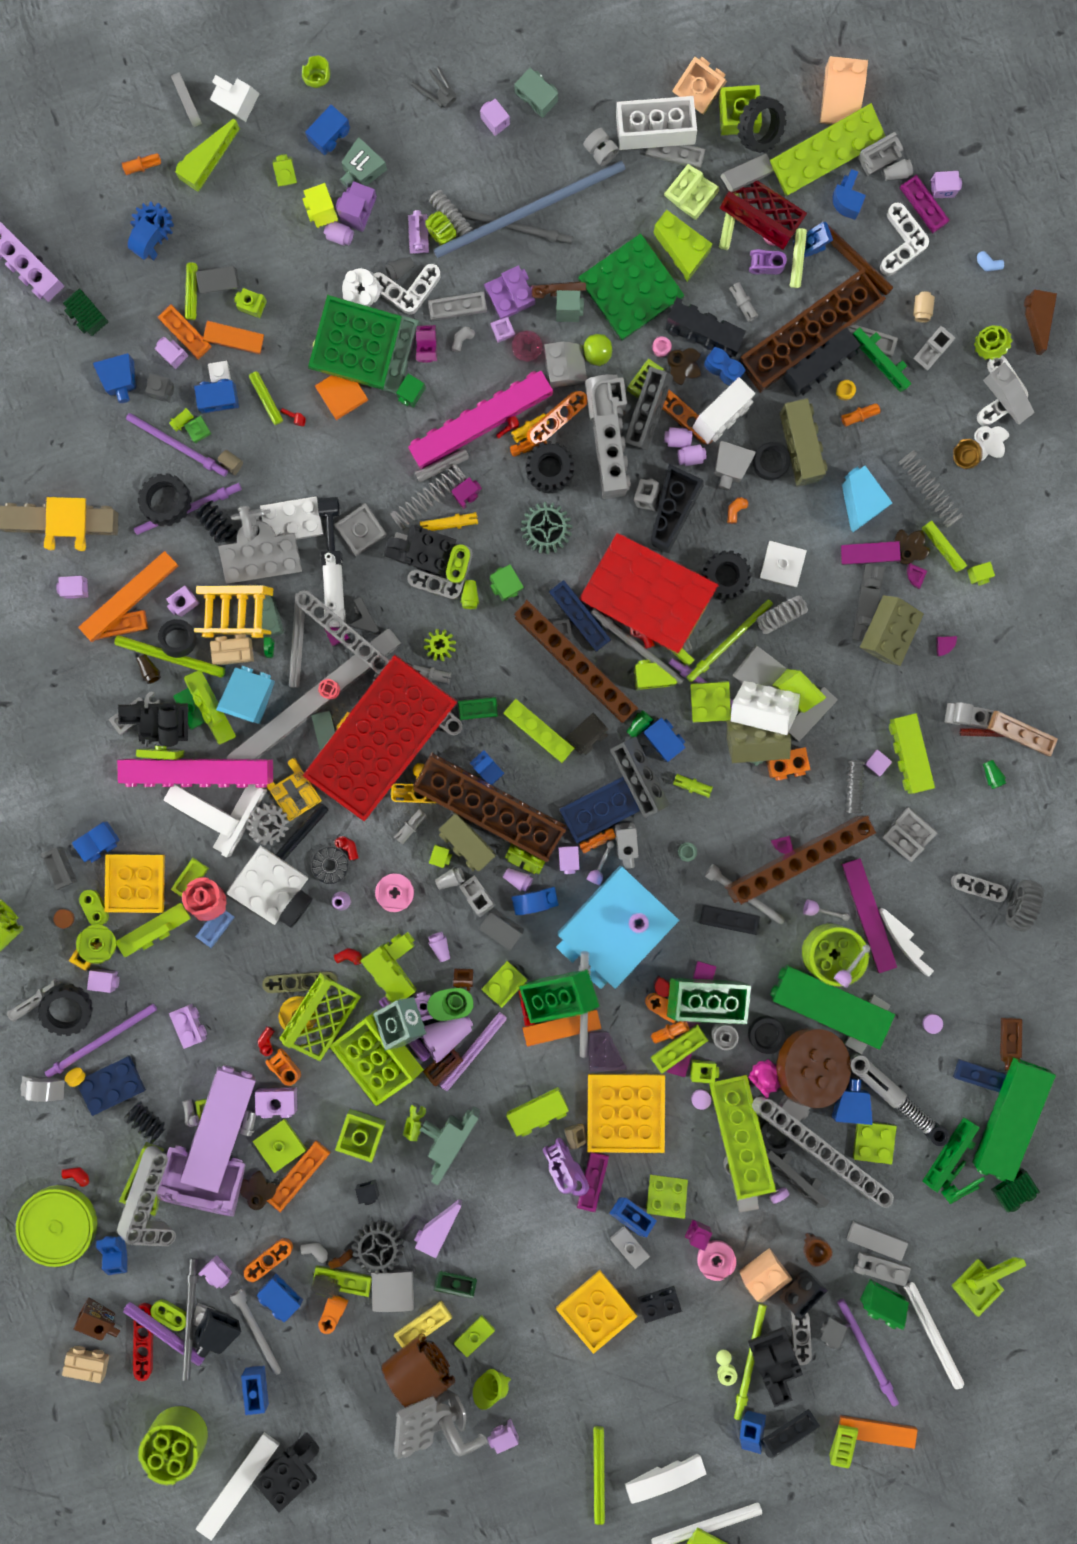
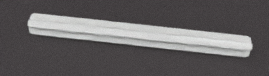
M913 1282L907 1283L904 1289L953 1387L956 1390L963 1388L964 1381L916 1285Z
M754 1503L652 1538V1544H676L690 1539L697 1527L709 1533L762 1515V1509L759 1503Z

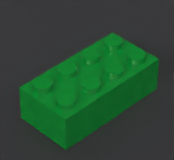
M588 969L535 979L519 986L530 1023L583 1015L600 1007Z
M670 978L667 1017L675 1021L747 1024L751 985L741 981Z

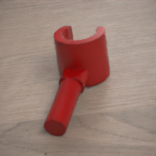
M284 408L281 409V413L295 418V425L305 426L306 418L301 413H292Z
M516 416L507 419L509 426H506L496 435L498 439L508 431L519 427V421Z

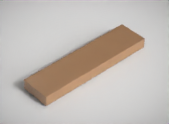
M999 711L993 712L987 727L991 731L1046 756L1052 755L1058 740Z

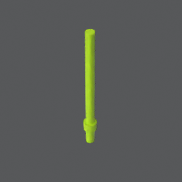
M769 599L766 600L705 660H701L696 665V668L687 676V679L693 682L701 673H705L710 668L709 665L735 642L759 616L764 614L773 603Z
M759 1304L751 1339L759 1337L761 1334L767 1307L765 1304ZM750 1347L740 1393L736 1397L737 1406L734 1419L739 1421L742 1420L744 1407L747 1406V1393L755 1361Z

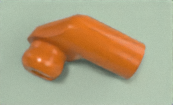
M739 497L728 506L727 523H737V512L748 507L746 499Z

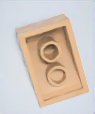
M829 57L825 68L821 124L833 125L861 109L868 60Z

